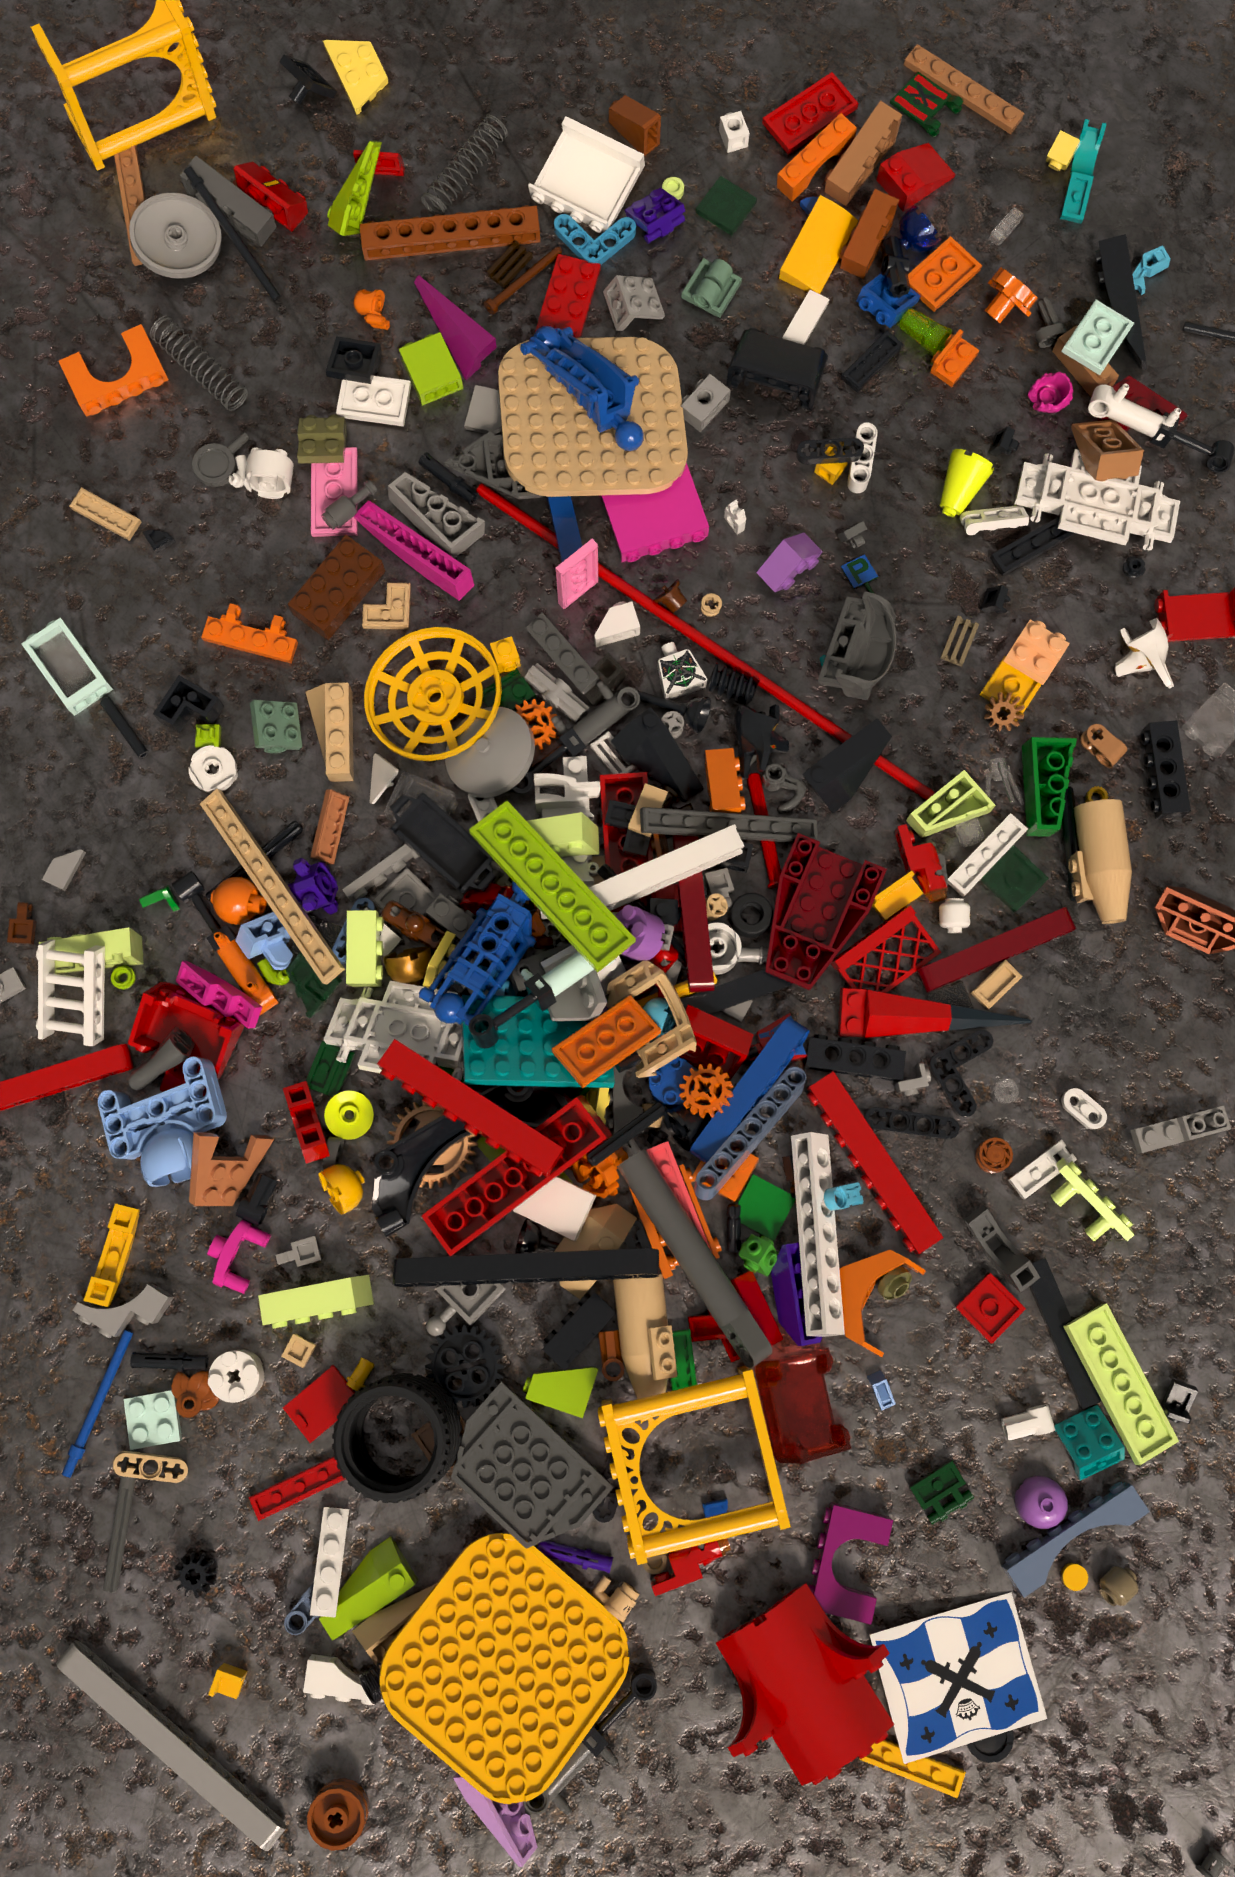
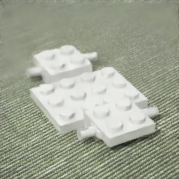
M1075 449L1072 455L1070 467L1052 463V454L1050 456L1049 454H1044L1042 464L1035 465L1024 462L1014 504L1033 509L1031 521L1035 519V522H1039L1042 511L1056 515L1060 514L1058 529L1121 545H1126L1129 534L1132 533L1145 538L1143 549L1146 550L1147 548L1148 551L1153 549L1155 539L1171 543L1174 539L1180 501L1168 498L1162 494L1163 482H1155L1154 488L1140 485L1139 479L1142 466H1140L1138 476L1128 477L1127 479L1114 478L1107 479L1106 481H1097L1085 469L1082 457L1077 449Z
M390 981L382 1001L370 999L374 991L370 987L363 988L359 999L340 998L325 1034L324 1041L326 1044L340 1047L336 1057L337 1061L345 1063L350 1050H360L363 1052L358 1062L359 1069L380 1073L381 1069L377 1063L393 1040L396 1039L434 1065L437 1061L438 1066L454 1069L452 1076L461 1081L464 1073L462 1024L441 1022L436 1017L434 1009L430 1008L431 1002L428 1003L419 998V992L424 988L423 986ZM439 989L434 990L435 995L437 994Z

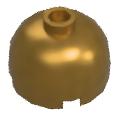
M416 947L405 949L397 955L396 952L384 956L383 960L387 974L393 981L420 985V980L425 978L432 954L430 947Z

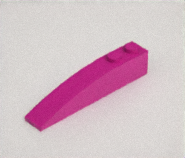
M368 500L357 511L354 518L374 537L422 576L458 601L474 586L471 570L371 501Z

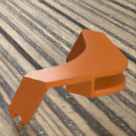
M887 1250L839 1269L845 1336L880 1357H883L884 1353L865 1342L862 1310L878 1278L903 1264L921 1275H924L926 1270L908 1258L892 1250Z

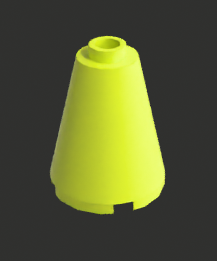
M963 449L952 450L940 501V507L943 509L942 513L950 517L961 515L994 471V467L992 468L993 464L976 453H972L971 456L965 455L966 450Z

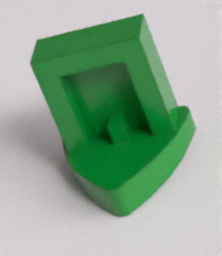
M170 885L148 893L139 899L143 908L166 899L173 912L180 909Z

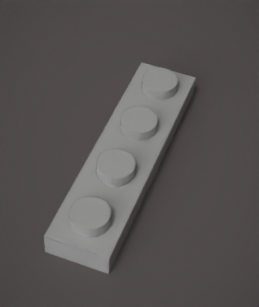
M404 844L342 890L351 902L363 898L367 895L368 889L374 885L377 887L387 880L386 876L393 871L395 873L399 872L406 866L408 860L411 858L416 859L420 856Z

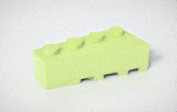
M582 812L527 821L559 857L599 855V828Z
M129 927L86 935L77 934L68 938H47V941L50 939L55 940L56 951L84 954L85 950L95 945L105 946V968L144 964L142 936ZM55 960V974L84 971V966L80 963Z
M369 1275L258 1295L262 1325L272 1324L273 1329L288 1326L287 1321L295 1319V1324L311 1322L310 1316L318 1315V1320L332 1318L333 1312L341 1311V1315L357 1313V1307L374 1304Z

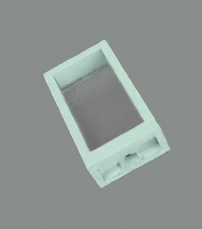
M61 618L50 621L44 629L38 633L31 634L22 643V646L56 694L74 716L113 690Z

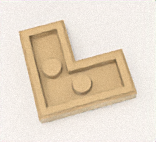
M387 583L386 604H363V629H409L411 584Z

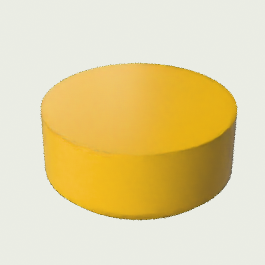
M1069 1563L1061 1571V1580L1070 1590L1079 1591L1087 1585L1088 1574L1081 1565Z

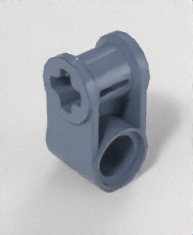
M313 1584L298 1600L299 1602L285 1618V1629L291 1635L301 1634L315 1618H318V1616H310ZM293 1615L302 1616L304 1620L302 1627H295L292 1624L291 1619Z

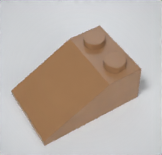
M1115 420L1072 424L1071 429L1085 469L1095 480L1127 479L1128 477L1139 475L1144 450Z

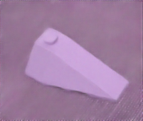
M456 1773L453 1779L466 1802L518 1867H523L537 1849L530 1815L525 1813L523 1802L503 1804L492 1801Z

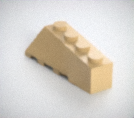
M325 683L306 691V696L324 758L326 775L330 782L354 781L352 689L349 683Z

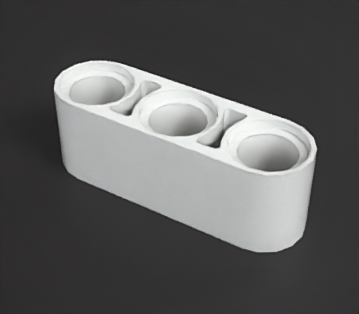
M871 423L861 424L856 432L855 438L860 439L864 444L862 456L867 460L859 459L856 462L850 463L847 486L853 493L864 492L871 476L877 439V429ZM866 435L870 439H864L861 436ZM853 446L852 453L855 454L857 450ZM854 477H861L864 481H857Z

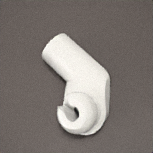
M239 455L235 458L238 471L229 476V483L235 488L244 486L247 465L245 455Z

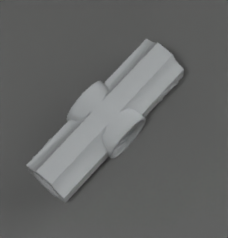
M538 663L533 665L525 675V680L542 694L543 699L551 707L561 710L573 722H579L590 710L583 701L572 693L571 688L562 679H556Z

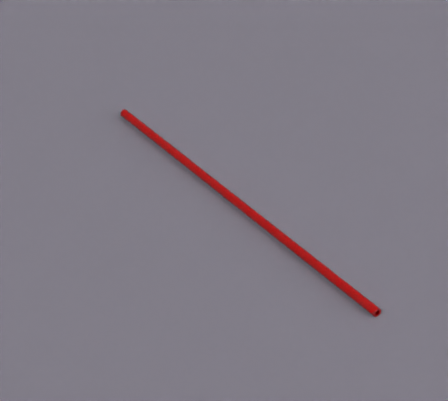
M481 483L476 491L481 497L558 549L556 536L553 531ZM598 563V577L740 674L744 673L746 678L749 679L752 676L755 684L760 680L759 687L841 743L852 737L851 734ZM882 755L874 763L875 766L926 801L934 795L935 792Z

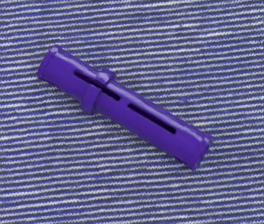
M547 1540L537 1545V1549L546 1557L577 1564L585 1570L588 1567L610 1573L613 1561L612 1556L609 1557L591 1552L592 1549L590 1548L583 1550ZM551 1549L571 1553L572 1556L551 1551ZM577 1555L583 1556V1557H586V1558L598 1560L599 1562L597 1563V1562H593V1561H589V1560L577 1558L576 1556H577Z

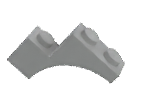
M147 1284L137 1297L122 1306L101 1308L82 1301L77 1302L72 1311L79 1314L77 1318L87 1325L93 1323L99 1327V1333L111 1338L112 1336L122 1335L134 1314H137L135 1318L143 1324L158 1323L174 1296L155 1284Z

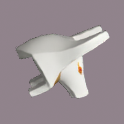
M1158 618L1149 621L1153 628L1152 630L1133 640L1125 628L1121 629L1122 638L1130 648V652L1115 663L1116 675L1120 677L1135 672L1156 670L1166 687L1169 689L1174 687L1165 664L1169 647L1168 638Z

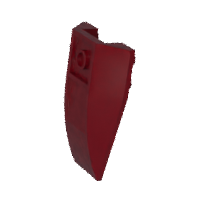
M798 833L779 877L765 972L810 991L868 915L887 869L867 860L860 864L819 847L820 841Z

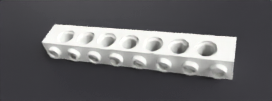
M814 1132L792 1135L791 1143L806 1336L826 1337L845 1335L835 1210H829L824 1202L826 1189L833 1187L829 1137L826 1134Z

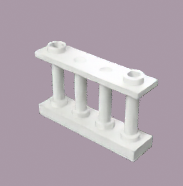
M52 939L39 944L36 952L38 960V1019L36 1022L38 1039L43 1040L52 1035L54 1030L82 1034L84 1037L83 1045L94 1046L103 1041L105 946L95 945L85 950L84 954L56 951L55 940ZM55 960L82 964L84 966V978L55 974ZM55 984L82 987L84 990V1001L56 998ZM55 1007L82 1011L84 1013V1024L54 1021Z

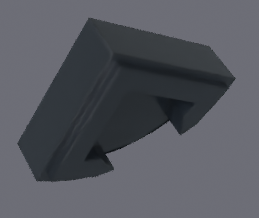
M154 529L142 532L155 553L175 543L173 537L167 532Z

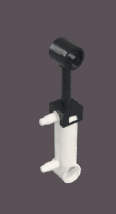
M1123 384L1117 392L1109 385H1099L1094 389L1088 406L1090 414L1094 417H1108L1151 437L1150 443L1163 449L1173 439L1207 455V467L1212 472L1223 473L1229 470L1235 451L1234 445L1229 441L1219 440L1213 443L1211 447L1176 431L1181 409L1175 408L1170 414L1165 412L1162 416L1124 398L1129 389L1128 384Z

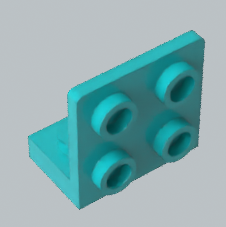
M1098 1405L1054 1425L1055 1432L1074 1461L1075 1474L1080 1481L1125 1459V1447Z

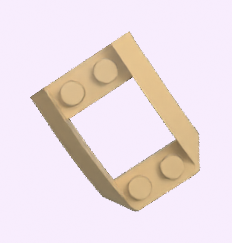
M643 960L609 982L606 992L609 994L606 1006L610 1009L627 996L631 995L634 998L657 983L677 1024V1027L636 1050L642 1059L641 1063L636 1066L637 1072L635 1074L638 1078L656 1076V1070L689 1050L696 1052L697 1044L685 1008L664 971L648 960Z

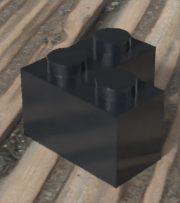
M178 675L153 715L160 723L180 734L192 715L208 724H213L223 710L224 705L218 697Z

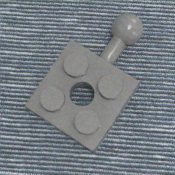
M502 1284L477 1285V1291L474 1295L467 1296L465 1293L467 1285L439 1286L436 1291L450 1305L439 1316H433L428 1319L426 1323L427 1332L432 1336L443 1334L446 1329V1322L456 1312L472 1326L506 1288Z

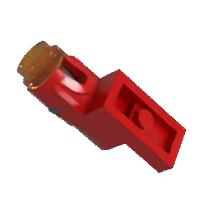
M907 824L897 826L894 834L906 874L910 871H913L914 874H919L917 879L929 903L947 899L948 877L945 856L938 854L931 842L913 846L915 838L912 830H908Z
M728 1539L669 1552L668 1557L674 1573L669 1574L666 1571L654 1577L655 1580L651 1582L654 1595L658 1596L703 1578L699 1565L703 1564V1566H706L717 1558L725 1556L726 1552L731 1551Z

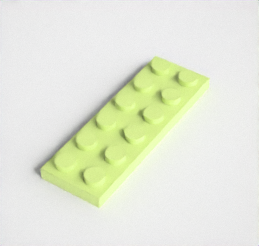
M1101 1304L1064 1325L1063 1327L1134 1464L1142 1465L1179 1442L1108 1304Z

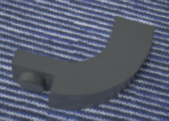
M982 1205L964 1219L971 1231V1237L987 1259L1019 1292L1022 1293L1040 1278L1031 1261L1021 1254L1003 1234L988 1208Z

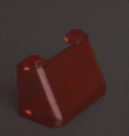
M829 1347L765 1360L755 1366V1374L773 1455L779 1463L802 1464L851 1449L849 1431L842 1424L834 1423L824 1374L829 1373L833 1365V1358Z

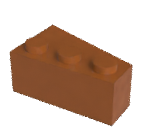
M874 189L866 208L863 209L857 227H854L850 234L848 246L844 245L839 258L842 259L840 269L859 278H865L881 248L880 245L883 239L887 237L893 225L899 199Z

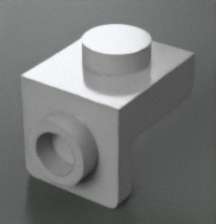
M923 1062L916 1064L917 1078L894 1084L896 1094L903 1093L904 1097L919 1094V1089L928 1087V1082L931 1081L929 1068H925Z

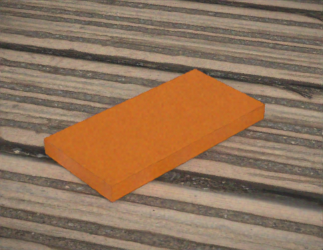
M629 995L554 1046L552 1053L578 1084L584 1088L661 1034V1028L638 1002Z

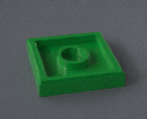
M752 1174L737 1203L741 1206V1214L739 1216L741 1217V1224L774 1241L796 1198H792L790 1193Z

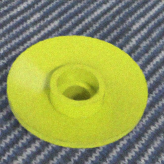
M343 1091L330 1099L325 1108L324 1118L331 1133L339 1138L351 1140L361 1137L370 1129L374 1119V1111L370 1101L363 1094L356 1091ZM347 1110H351L354 1112V1117L352 1119H347L345 1117V1112Z

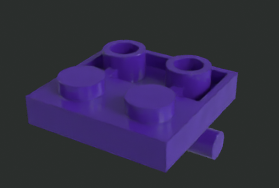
M662 188L653 190L648 196L635 201L632 206L625 209L626 216L633 219L637 226L647 232L644 235V239L648 244L658 237L663 238L673 232L676 226L685 221V217L682 214L686 212L684 204Z

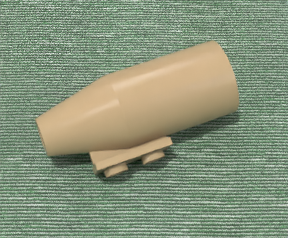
M1104 799L1080 804L1074 807L1079 851L1074 853L1068 862L1069 871L1073 873L1074 880L1072 883V894L1076 896L1077 903L1092 900L1102 924L1124 922L1127 918L1132 867L1122 801Z
M659 1274V1277L614 1279L613 1285L621 1357L636 1398L640 1399L665 1393L667 1379L677 1377L672 1325H668L663 1275Z

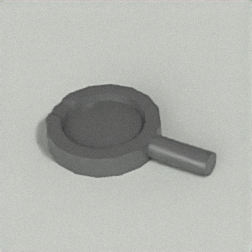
M243 432L228 447L212 443L198 449L192 461L193 472L198 480L210 487H219L227 484L229 476L236 473L237 469L233 454L250 437Z

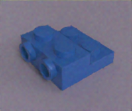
M880 274L862 287L856 301L863 311H869L873 314L879 324H885L891 328L903 318L906 311L918 303L921 296L910 288L908 294L900 298L893 297L892 292L889 290L887 276Z

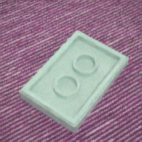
M1095 300L1061 352L1101 375L1134 325V322L1100 301Z

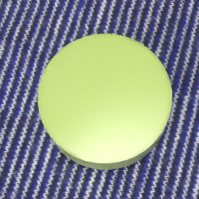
M669 177L663 182L662 189L679 200L684 194V183L677 177Z

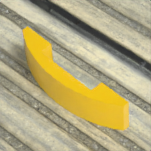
M119 1204L114 1205L107 1227L109 1228L107 1239L95 1276H91L84 1301L105 1307L110 1306L130 1255L138 1224L139 1209Z

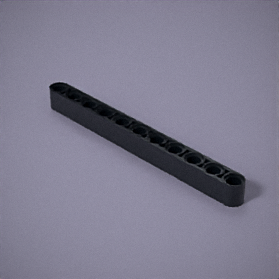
M640 1248L399 1258L393 1261L392 1285L396 1287H427L659 1277V1250Z

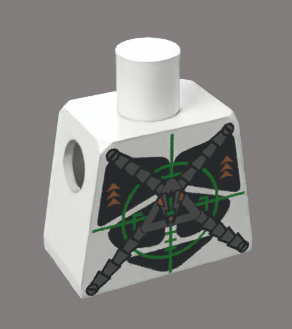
M674 642L667 643L661 647L665 657L658 660L657 667L665 699L673 700L706 688L707 678L689 649L678 652Z

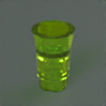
M910 308L903 315L899 323V327L908 336L922 345L932 356L938 350L942 351L944 349V344L953 331L951 328L932 320L913 308Z

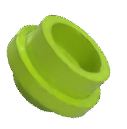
M125 965L118 966L111 974L112 984L122 990L133 986L136 980L134 970ZM123 974H127L128 976L125 982H121L120 980Z

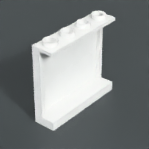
M565 116L562 122L563 132L535 184L529 183L528 185L530 196L539 204L545 203L551 206L557 213L562 214L563 212L571 216L577 223L583 222L589 225L595 232H605L614 224L645 166L644 154Z

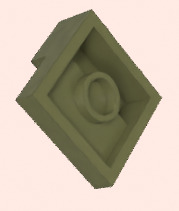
M333 414L328 418H317L314 415L299 418L297 433L299 439L298 464L344 463L347 437L345 417Z

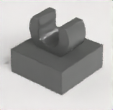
M861 521L838 533L837 536L840 542L849 540L853 549L865 544L864 538L860 533L867 530L864 521Z

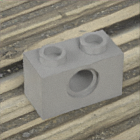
M711 374L705 380H699L694 388L695 391L690 396L686 395L682 399L681 407L683 408L684 420L699 432H702L730 400L731 390ZM706 400L708 403L702 404L699 401Z

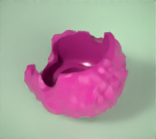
M1045 373L1032 385L1028 392V397L1034 403V410L1056 413L1070 404V401L1073 399V386L1065 373Z

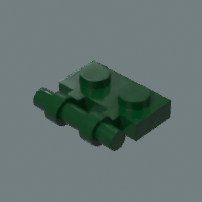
M949 1460L909 1486L922 1510L930 1506L933 1507L934 1512L926 1516L931 1525L939 1520L943 1522L948 1519L947 1515L958 1508L962 1510L969 1501L974 1499L969 1489L962 1494L959 1492L958 1488L966 1484L952 1460ZM951 1493L953 1500L941 1506L939 1500Z

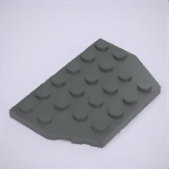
M503 1382L493 1390L467 1420L451 1478L526 1549L580 1527L614 1488L602 1474Z

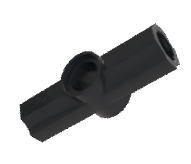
M890 236L887 239H883L880 245L883 256L881 274L887 276L889 290L892 292L893 297L900 298L908 294L910 290L908 279L910 261L909 258L903 256L901 242L898 241V237Z

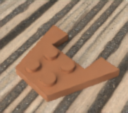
M194 1132L189 1202L194 1206H233L274 1139L269 1135L251 1134L243 1157L213 1156L219 1136L214 1133Z

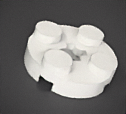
M205 746L197 750L191 758L189 776L193 783L206 793L211 794L215 789L224 791L238 777L237 763L231 753L225 748ZM211 764L214 766L219 765L216 774L207 773L210 770L209 766Z

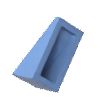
M879 1370L868 1375L867 1379L880 1409L884 1410L896 1405L887 1379L882 1371Z

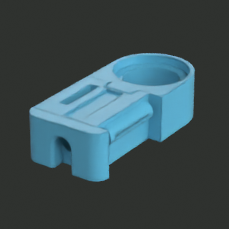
M850 1183L826 1189L824 1193L826 1207L833 1211L849 1208L850 1205L863 1204V1196L860 1195V1183Z

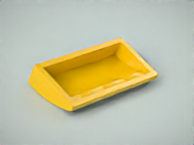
M820 195L780 269L779 279L806 292L812 290L821 294L839 260L844 245H847L853 228L857 226L858 220L835 202Z

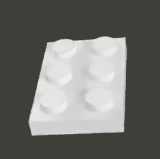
M373 376L371 384L342 380L336 415L345 417V419L404 426L411 381Z

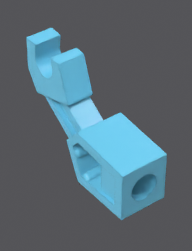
M1163 245L1144 253L1142 260L1132 274L1135 290H1139L1141 295L1145 294L1146 289L1144 277L1150 278L1169 267L1171 258ZM1153 261L1154 264L1151 266L1147 265V263Z

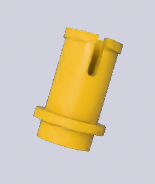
M361 1357L352 1375L347 1377L348 1382L346 1385L356 1391L365 1387L363 1384L375 1365Z

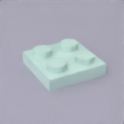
M171 1390L124 1399L130 1450L182 1440L180 1418L176 1410L177 1399Z

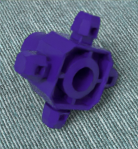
M303 858L296 859L293 863V869L297 876L295 881L287 884L300 905L306 911L322 907L330 915L336 913L339 908L335 900L338 886L337 881L330 873L329 866L325 862L310 865Z

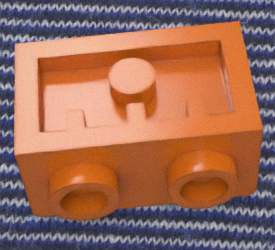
M961 329L955 335L951 334L948 337L943 351L938 350L931 360L933 366L930 373L950 387H953L980 351L961 338L964 332Z

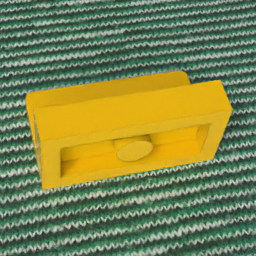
M910 871L876 895L872 906L883 921L889 919L923 894L912 879L915 875L913 871Z

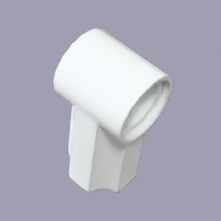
M1048 1404L1034 1406L1026 1409L1027 1412L1001 1418L1002 1429L1008 1441L1032 1434L1036 1436L1055 1431Z

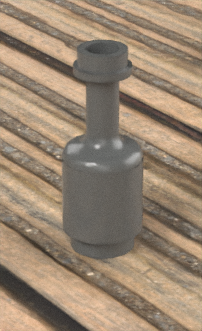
M370 480L364 482V487L352 497L348 498L342 495L324 509L321 517L332 530L336 527L340 528L357 514L356 505L368 495H375L377 488Z

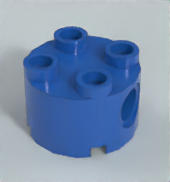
M677 1057L656 1070L657 1075L649 1076L648 1079L649 1091L653 1099L667 1107L684 1103L685 1100H682L679 1096L684 1091L680 1089L679 1085L686 1084L683 1076L690 1077L692 1075L690 1069H694L693 1066L685 1059Z

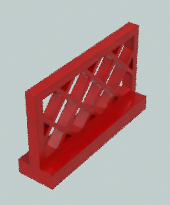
M911 905L902 908L835 957L831 962L833 968L837 969L849 988H857L854 984L856 982L858 983V988H862V984L874 985V990L878 991L880 986L884 987L880 992L887 993L942 953L915 916L916 912ZM911 921L917 928L916 938L904 936L905 926ZM900 930L899 935H894L896 932ZM888 938L899 939L897 952L885 950ZM903 939L915 941L913 955L901 953ZM919 942L927 943L933 952L926 957L917 956ZM881 944V949H876ZM869 952H880L878 966L866 964ZM884 953L896 955L894 969L882 967ZM900 956L912 958L909 970H898ZM862 958V963H857ZM851 965L861 966L859 980L851 979L845 970ZM865 967L877 969L875 983L863 981ZM881 970L894 972L890 984H880Z

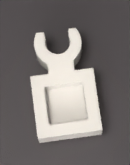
M734 500L725 508L724 518L736 535L745 530L746 516L745 510H741L738 507V501Z

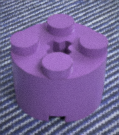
M626 905L615 917L636 938V942L626 949L622 955L638 961L650 960L662 948L663 941H661L662 933L665 934L664 924L658 916L638 907Z

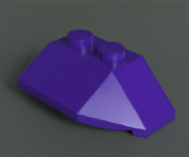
M799 1242L782 1245L777 1261L771 1271L778 1321L798 1346L820 1343L822 1337L806 1336Z

